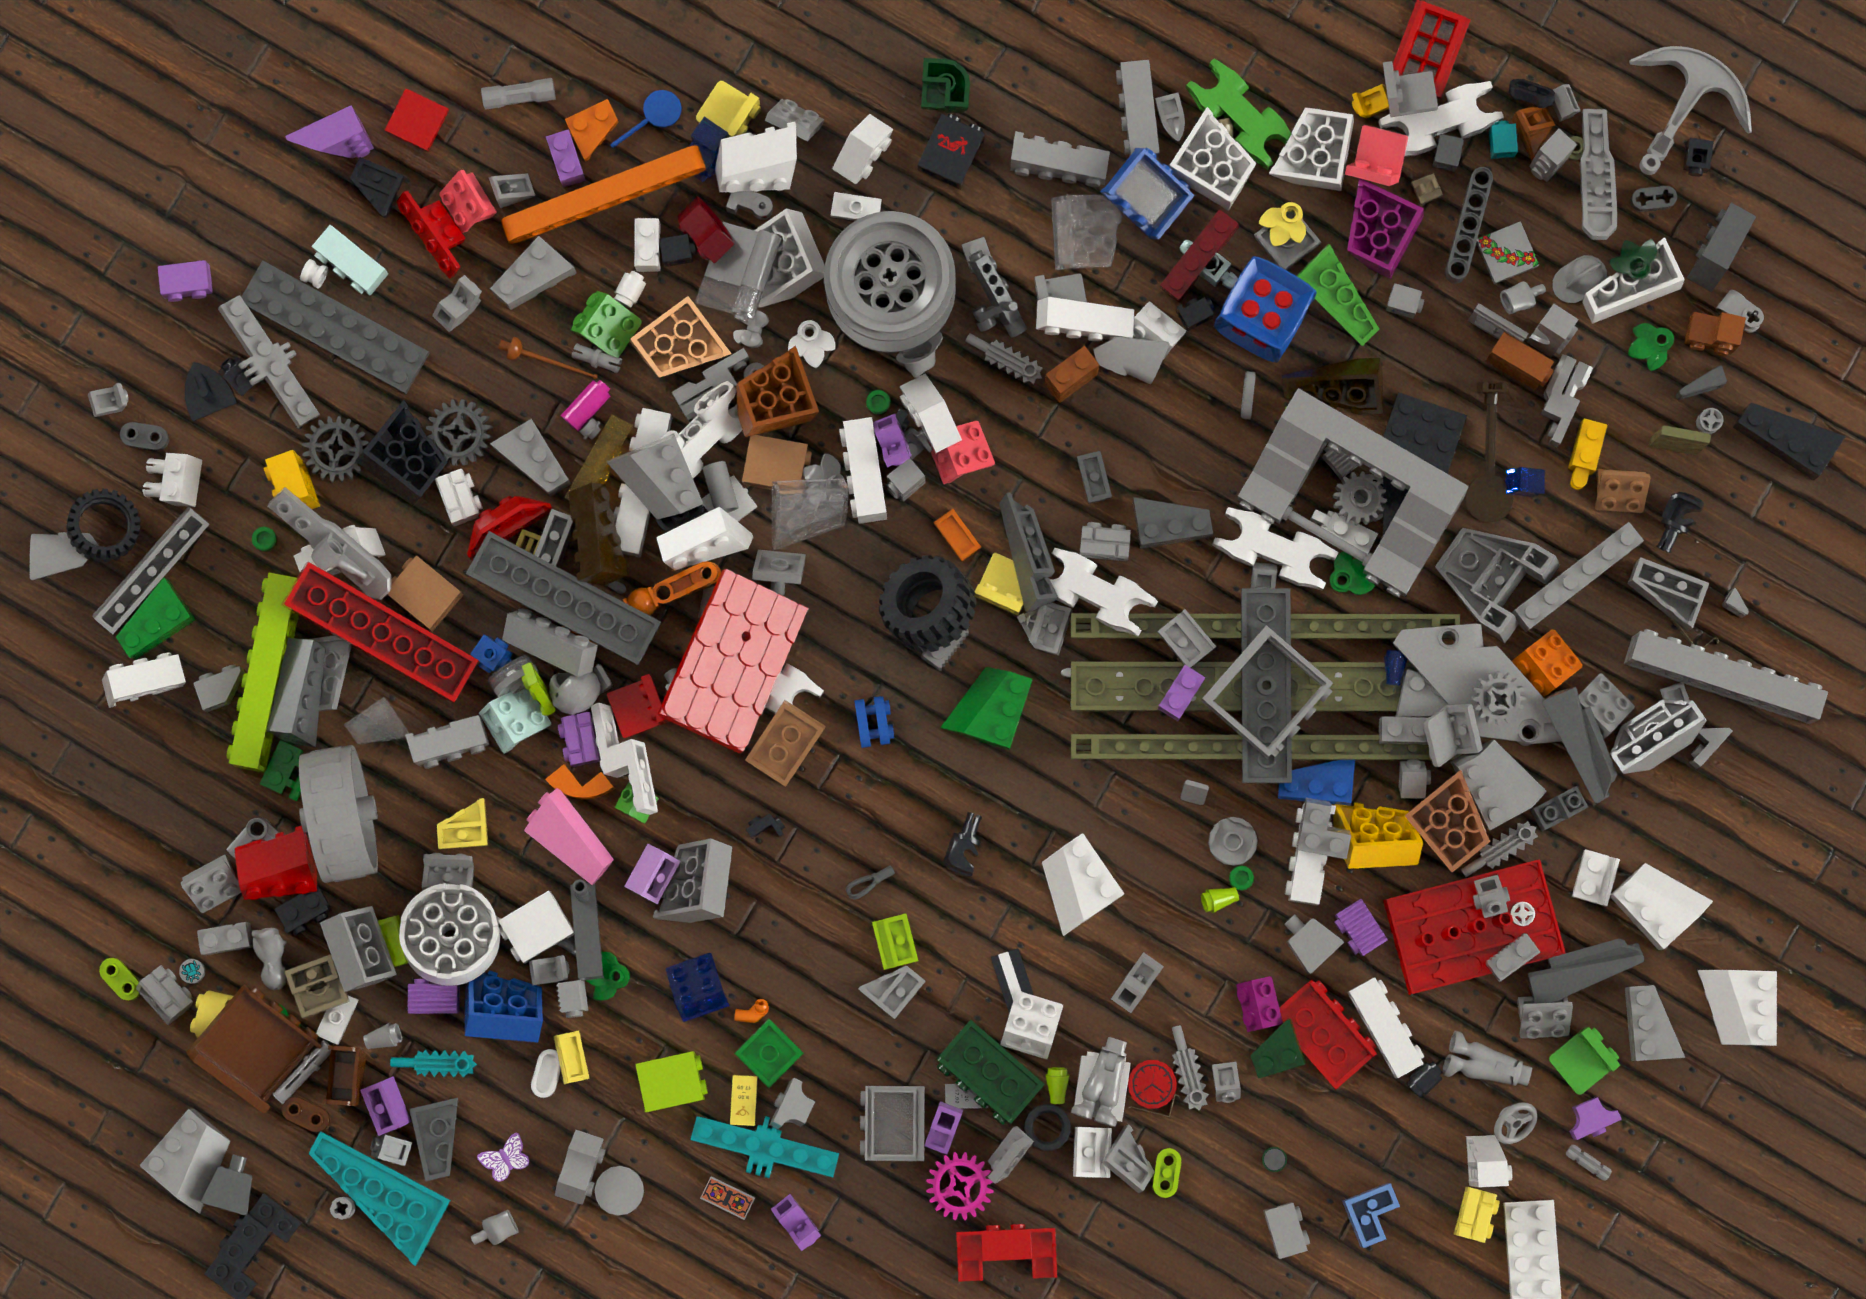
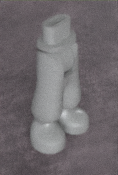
M1454 1031L1450 1040L1449 1051L1466 1055L1469 1059L1465 1060L1448 1054L1443 1065L1442 1075L1451 1077L1456 1072L1461 1071L1468 1078L1484 1079L1504 1084L1512 1083L1514 1086L1517 1083L1524 1086L1528 1085L1532 1067L1523 1065V1061H1518L1513 1057L1497 1052L1479 1042L1467 1043L1462 1032Z
M1108 1037L1106 1046H1102V1051L1082 1091L1083 1102L1072 1107V1114L1092 1120L1095 1104L1097 1101H1100L1094 1121L1116 1127L1117 1119L1113 1116L1111 1110L1118 1103L1120 1082L1127 1055L1124 1053L1127 1042Z

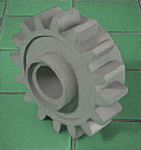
M1352 472L1350 480L1344 476L1341 480L1342 484L1336 485L1335 489L1339 492L1333 494L1332 498L1337 499L1333 507L1339 508L1338 516L1344 515L1346 517L1345 522L1348 523L1352 520L1357 526L1360 521H1363L1367 525L1369 518L1375 521L1378 518L1377 513L1381 514L1384 511V508L1380 505H1384L1387 502V499L1381 498L1386 490H1379L1378 487L1382 482L1377 481L1374 483V475L1365 478V473L1361 472L1359 477H1357ZM1354 495H1362L1365 499V503H1357L1354 499Z

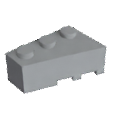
M538 236L490 290L494 296L512 310L534 298L538 293L557 285L558 282L577 274V272L567 260Z
M479 715L451 722L449 725L436 729L435 727L428 728L427 732L414 736L413 733L406 734L413 762L420 767L424 766L425 769L438 766V761L447 759L448 762L462 758L461 754L469 751L471 754L485 751V746L490 745L482 718Z

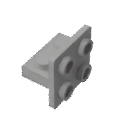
M225 854L182 877V888L201 913L241 893L238 878L235 876L231 863Z
M1532 996L1518 997L1517 1005L1521 1021L1520 1038L1535 1039L1569 1035L1573 1005L1572 1002H1568L1567 996L1553 1003L1535 1004Z

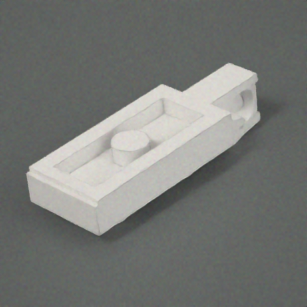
M1315 510L1310 519L1321 525L1325 530L1367 554L1378 535L1376 532L1360 524L1356 526L1352 520L1348 523L1345 522L1346 517H1339L1338 513L1332 511L1324 514Z

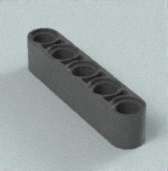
M1486 167L1475 169L1467 185L1444 274L1448 282L1452 284L1461 283L1470 268L1493 182V174ZM1478 175L1483 176L1487 183L1480 185L1476 182L1475 177ZM1469 199H1478L1481 206L1477 208L1472 207ZM1471 221L1474 224L1475 229H1465L1463 226V222ZM1457 244H1466L1469 251L1467 253L1459 252ZM1451 267H1460L1463 272L1462 275H1454L1451 272Z

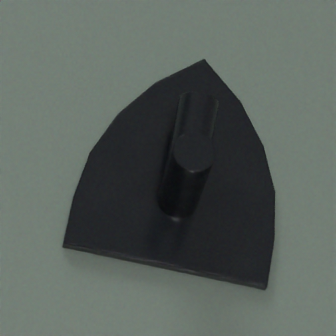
M193 362L185 383V402L192 422L237 403L231 388L219 373L208 366Z

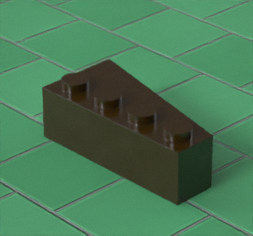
M591 482L568 492L571 520L576 524V529L573 531V540L578 543L579 551L575 553V562L580 563L581 572L577 573V581L607 585L628 576L626 570L627 563L622 554L621 539L616 530L615 515L611 510L610 495L606 486Z

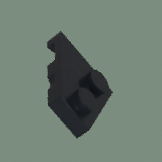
M359 157L350 179L383 218H387L405 177L400 173Z

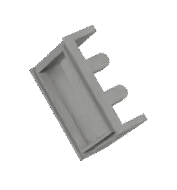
M865 1086V1091H861V1106H865V1116H860V1131H865V1141H860V1155H865V1161H924L925 1086Z

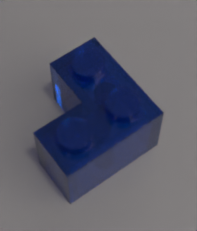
M705 116L691 134L692 142L689 147L699 146L706 170L694 175L702 182L707 177L710 179L714 175L721 139L729 138L727 131Z

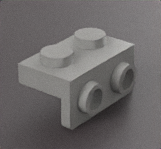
M424 854L422 891L446 883V885L463 884L472 888L474 875L472 856L465 854Z

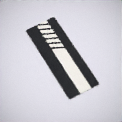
M1018 948L991 957L1009 1014L1017 991L1034 995Z

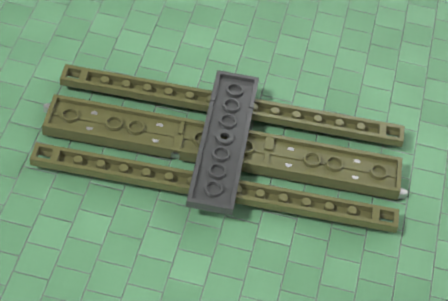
M1242 588L1241 614H1190L1210 639H1241V654L1266 625L1290 646L1291 639H1396L1401 630L1453 626L1440 624L1460 625V614H1291L1290 588ZM1071 613V639H1162L1157 632L1179 614L1129 613V621L1142 630L1139 636L1116 631L1104 625L1095 618L1098 613ZM1076 623H1091V625H1081ZM1442 635V640H1453L1450 635ZM1267 640L1214 701L1226 712H1242V726L1268 747L1291 721V712H1299L1321 686ZM1071 662V668L1063 669L1061 675L1071 678V711L1162 712L1157 708L1184 667V664L1182 662ZM1197 662L1192 666L1191 669L1204 676L1205 679L1184 712H1212L1201 700L1234 662ZM1310 662L1333 682L1329 688L1333 692L1324 702L1319 699L1313 707L1317 709L1315 712H1397L1405 670L1419 671L1410 662ZM1071 734V759L1242 760V783H1292V760H1432L1429 755V745L1379 744V735H1294L1292 739L1287 736L1281 742L1285 747L1278 755L1274 757L1271 754L1266 758L1240 735ZM1457 754L1450 760H1455L1462 756V754Z

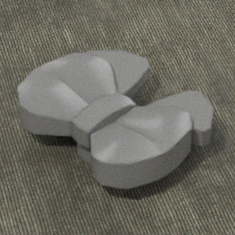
M746 309L742 311L738 319L748 325L747 330H735L733 332L734 339L738 344L742 343L747 347L757 348L763 343L760 334L762 333V328L768 324L769 318L759 310Z

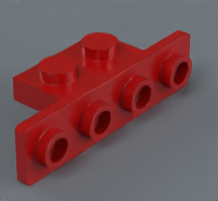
M408 190L402 192L397 200L400 212L406 216L413 231L422 239L427 251L437 261L440 270L449 279L454 277L460 265L449 249L462 244L466 239L439 200L420 209Z

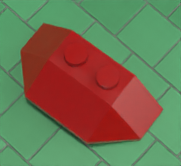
M508 496L499 502V507L494 510L487 509L478 515L479 519L474 523L467 552L468 557L473 561L489 531L508 540L521 532L522 529L528 528L549 515L551 509H553L551 504L521 496L513 498Z

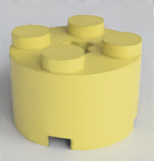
M214 991L199 994L196 1000V1008L198 1010L196 1018H193L191 1022L190 1032L195 1033L198 1039L233 996Z

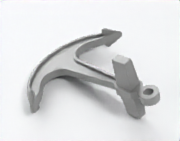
M1670 46L1648 51L1629 60L1630 65L1637 66L1673 65L1682 71L1686 80L1685 88L1665 130L1656 134L1652 144L1647 149L1648 154L1640 161L1639 166L1644 174L1653 175L1657 172L1661 165L1660 161L1665 159L1674 144L1673 137L1677 129L1699 98L1707 92L1714 91L1725 95L1730 101L1740 125L1748 134L1752 132L1750 107L1744 88L1735 74L1715 57L1689 47Z

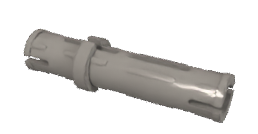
M323 1040L320 1049L317 1047L310 1055H306L303 1058L304 1062L272 1093L280 1103L284 1104L314 1071H318L321 1068L320 1065L331 1054V1050H328V1045H330L328 1042Z

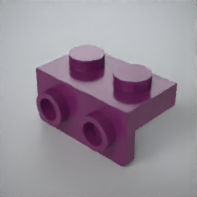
M1271 976L1236 984L1238 990L1237 997L1241 1003L1243 1022L1246 1025L1247 1032L1283 1023Z

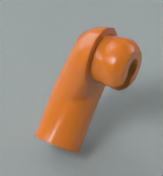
M758 999L749 1010L736 1009L734 1021L759 1022L768 1013L769 1006L767 1001Z

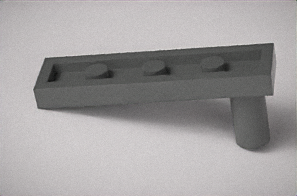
M579 879L573 885H570L578 979L581 981L604 978L596 886L595 883L591 885Z

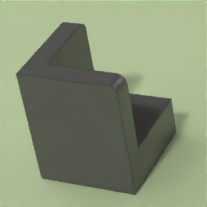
M1440 134L1432 167L1455 172L1458 168L1464 140Z

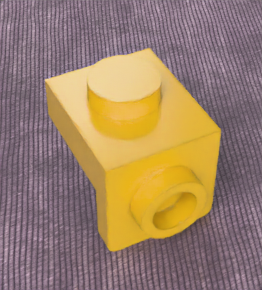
M1384 84L1363 93L1356 92L1352 94L1354 99L1352 101L1353 109L1361 117L1369 118L1389 109L1387 91Z

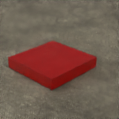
M405 88L385 128V132L428 152L449 109Z

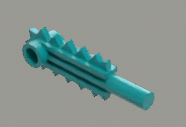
M425 1050L423 1053L418 1051L415 1058L391 1057L390 1060L391 1067L414 1068L417 1075L422 1073L424 1077L430 1071L434 1077L438 1072L443 1077L448 1072L455 1077L459 1072L464 1078L467 1073L473 1074V1068L477 1064L473 1061L474 1055H468L463 1051L459 1056L455 1050L450 1056L446 1050L441 1055L436 1050L431 1055Z

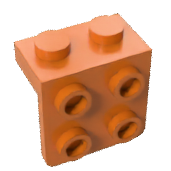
M1550 630L1511 661L1543 698L1582 668L1581 661L1555 630Z

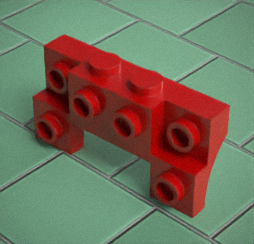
M1011 1224V1229L1001 1230V1225H987L986 1230L956 1232L958 1281H983L982 1261L1032 1259V1278H1056L1055 1228L1025 1229V1224Z

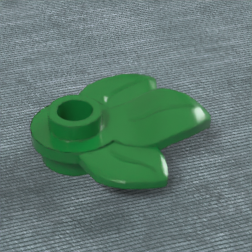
M1649 323L1635 326L1633 332L1638 339L1631 344L1628 355L1636 359H1647V366L1650 371L1660 368L1667 361V350L1674 344L1673 333L1667 328H1655ZM1665 335L1666 342L1659 344L1657 341L1658 336Z
M1344 551L1337 555L1334 561L1335 571L1330 576V585L1335 591L1340 593L1350 591L1356 595H1362L1371 591L1375 584L1365 578L1363 562L1356 558L1352 560V556ZM1344 577L1346 579V583L1344 585H1340L1337 582V578Z
M601 952L604 978L586 980L595 986L593 993L595 1000L612 998L617 989L625 987L630 979L629 970L624 965L619 964L616 956L610 952ZM616 972L620 974V978L618 981L614 979V974Z

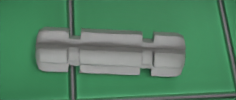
M1571 1145L1568 1148L1566 1156L1572 1160H1577L1576 1163L1591 1173H1596V1176L1601 1180L1606 1181L1612 1172L1610 1168L1600 1165L1601 1162L1588 1153L1581 1152V1149L1576 1145Z

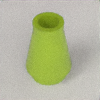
M1235 887L1207 889L1205 893L1201 894V901L1206 912L1211 911L1215 913L1233 902L1239 901V895Z
M1064 1067L1048 1068V1074H1045L1050 1103L1064 1104L1070 1074H1067V1068Z

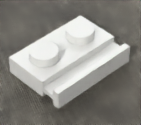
M1585 849L1572 897L1606 907L1620 859Z
M1075 1127L1073 1177L1110 1178V1169L1102 1161L1111 1148L1112 1128Z

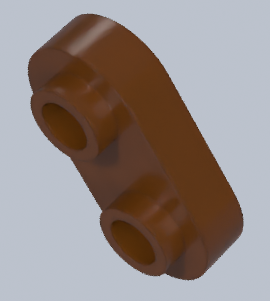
M291 1097L282 1106V1113L287 1120L310 1131H324L330 1124V1115L325 1109L302 1098ZM294 1104L298 1106L296 1114H292L290 1111L291 1106ZM315 1115H318L321 1119L317 1125L312 1121Z

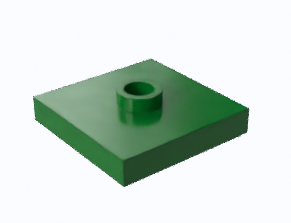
M768 1019L734 1054L770 1088L804 1053Z

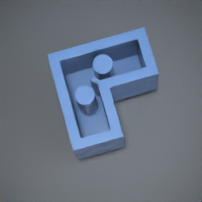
M1391 1183L1383 1184L1342 1201L1361 1248L1386 1239L1377 1216L1400 1207Z

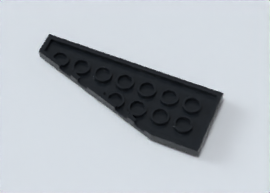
M1398 392L1383 437L1448 474L1467 415ZM1383 476V489L1386 492L1383 498L1387 499V502L1383 505V536L1409 491L1406 488L1402 491L1391 484L1392 480ZM1383 585V590L1386 591L1388 587Z

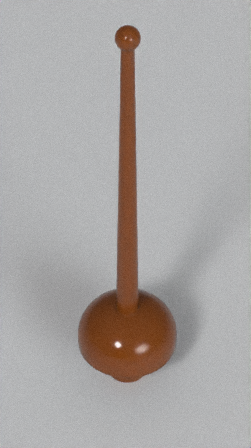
M515 336L511 343L501 340L498 349L508 352L506 358L508 360H515L522 354L591 376L594 379L598 378L597 374L593 375L522 349L521 340Z

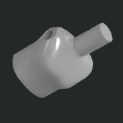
M1523 281L1501 291L1500 299L1506 312L1513 314L1535 306V296L1545 293L1546 288L1543 284L1530 288Z
M507 1209L497 1215L484 1219L482 1222L483 1230L472 1235L471 1239L474 1245L486 1239L493 1245H496L508 1237L519 1233L511 1213Z

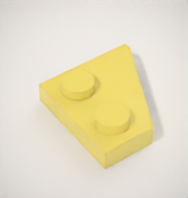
M484 798L477 800L474 804L437 824L438 849L488 846Z

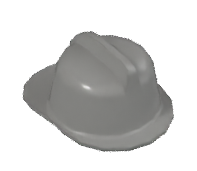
M1584 255L1578 257L1555 274L1552 283L1553 291L1561 301L1566 303L1579 302L1584 299L1588 291L1607 279V270L1605 265L1594 256Z
M939 331L926 343L916 348L899 352L896 360L904 364L905 368L912 373L914 378H918L935 365V350L943 339L942 333Z

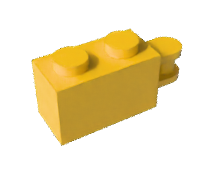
M1585 418L1580 422L1568 469L1573 471L1570 481L1573 489H1582L1587 484L1589 475L1596 471L1607 424Z

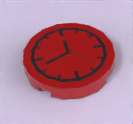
M1146 1060L1139 1063L1131 1071L1128 1079V1091L1132 1099L1138 1105L1148 1109L1167 1105L1174 1097L1177 1089L1173 1070L1166 1063L1158 1060Z

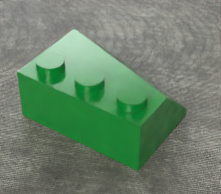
M985 667L940 728L1010 751L1032 679L1010 671Z

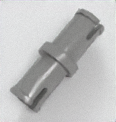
M578 343L574 346V350L580 351L582 354L572 352V358L590 363L594 368L599 366L614 373H618L620 367L612 365L611 362L621 365L622 358L605 354L598 348L594 350Z

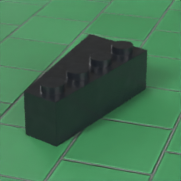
M1750 403L1745 407L1733 425L1734 429L1813 481L1821 475L1846 437L1754 403Z

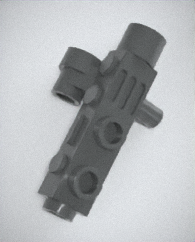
M982 250L970 255L968 263L992 304L988 308L985 305H981L972 311L980 332L996 325L997 321L995 318L997 317L1000 318L1011 338L1026 331L1027 327L1017 309L1018 304L1011 299L1007 291L1009 289L1007 282L1003 277H999L995 270L997 269L995 260L991 256L983 254Z

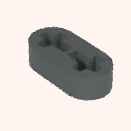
M1670 186L1641 188L1632 194L1630 204L1637 212L1666 210L1675 204L1677 193ZM1663 192H1666L1667 196H1671L1668 203H1665L1664 199L1656 200V198L1661 197ZM1640 195L1644 199L1651 198V200L1645 202L1644 206H1641L1640 202H1636Z

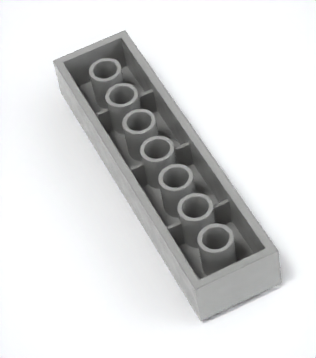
M1644 629V632L1639 631L1632 636L1624 661L1625 665L1680 683L1683 682L1686 685L1807 724L1814 723L1821 718L1828 691L1822 690L1823 686L1808 682V685L1798 682L1799 678L1791 675H1785L1784 677L1775 675L1776 671L1770 668L1761 667V670L1751 667L1752 663L1738 659L1735 662L1729 660V656L1726 654L1714 652L1713 655L1704 652V647L1691 644L1690 647L1685 646L1677 638L1667 637V639L1658 637V633L1652 630Z

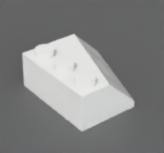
M717 507L656 538L663 562L675 571L746 550L751 544L753 535L722 508Z
M1083 833L1042 862L1063 936L1124 895V892Z

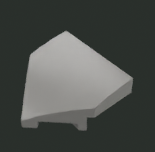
M1048 603L1017 616L1030 643L1035 649L1059 656L1071 613L1073 612L1071 608Z

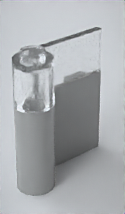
M723 222L735 244L715 264L709 260L695 303L733 314L735 319L748 323L749 319L754 320L782 237L765 230H759L758 232Z

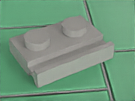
M1185 609L1157 632L1182 663L1190 668L1216 648L1215 644Z

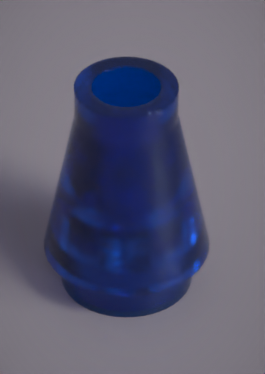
M1387 650L1386 656H1384L1386 684L1401 685V679L1408 659L1398 650Z

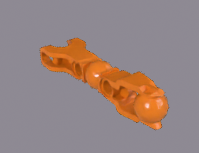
M701 562L657 583L654 587L636 588L623 601L650 616L656 608L661 607V603H671L716 583L721 574V569L716 563ZM709 567L712 574L709 579H705L702 573L704 569ZM662 586H667L670 589V596L666 600H662L658 596V590ZM570 630L571 633H573V634H575V635H577V636H581V635L575 633L574 631Z

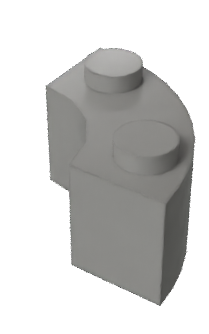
M575 1130L557 1181L555 1196L583 1205L586 1196L591 1197L595 1183L591 1181L597 1163H602L606 1151L602 1149L603 1138Z

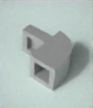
M464 275L458 279L452 293L438 303L432 316L450 332L476 309L481 301L479 296L482 291Z
M1143 952L1111 1000L1132 1013L1164 966Z

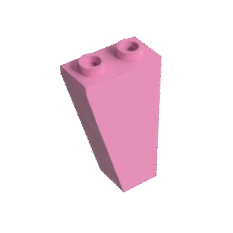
M557 788L550 794L546 792L538 802L541 805L538 810L535 809L528 816L526 821L529 824L524 831L593 885L603 876L614 860L560 789Z

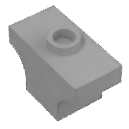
M793 1078L789 1081L784 1094L779 1093L774 1103L777 1109L769 1124L770 1126L779 1129L784 1123H794L800 1127L806 1123L815 1101L803 1094L802 1081Z

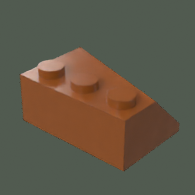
M796 346L736 384L737 415L745 437L811 422L819 412Z

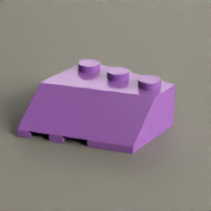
M352 106L346 107L285 136L288 141L320 152L348 158H362L368 155L370 150L374 149L361 120Z

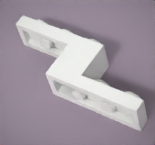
M602 703L593 704L591 706V720L595 726L596 745L599 748L600 767L603 774L616 778L629 774L628 778L632 785L633 804L636 811L649 815L658 812L645 743L630 739L619 744L611 706Z

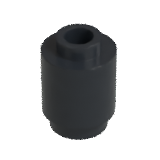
M1425 1061L1409 1077L1410 1080L1406 1084L1420 1098L1423 1094L1427 1095L1442 1080L1440 1076L1442 1070L1433 1061L1430 1064Z

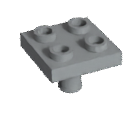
M781 99L767 113L765 121L781 129L788 127L787 123L795 121L796 136L809 141L822 127L824 119L812 110H804L798 107L794 101Z

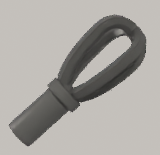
M890 865L877 873L858 878L847 885L846 893L850 899H859L871 891L875 885L894 875L895 872ZM869 880L873 881L867 888L857 894H852L850 891L855 885Z

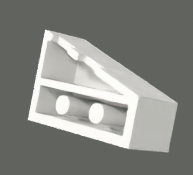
M351 525L342 529L373 556H378L379 558L386 555L376 528H359ZM310 545L302 547L301 552L294 555L299 572H301L306 562L317 566L311 558L314 549ZM332 567L324 570L331 575L341 573L337 568Z
M1495 1135L1466 1136L1469 1186H1509L1508 1181L1512 1180V1167L1507 1165V1159Z

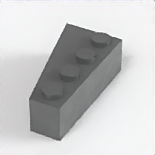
M288 638L266 731L290 745L316 747L325 647L316 641Z

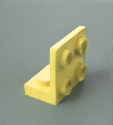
M993 553L981 582L977 585L974 597L1019 616L1023 607V600L1013 560Z

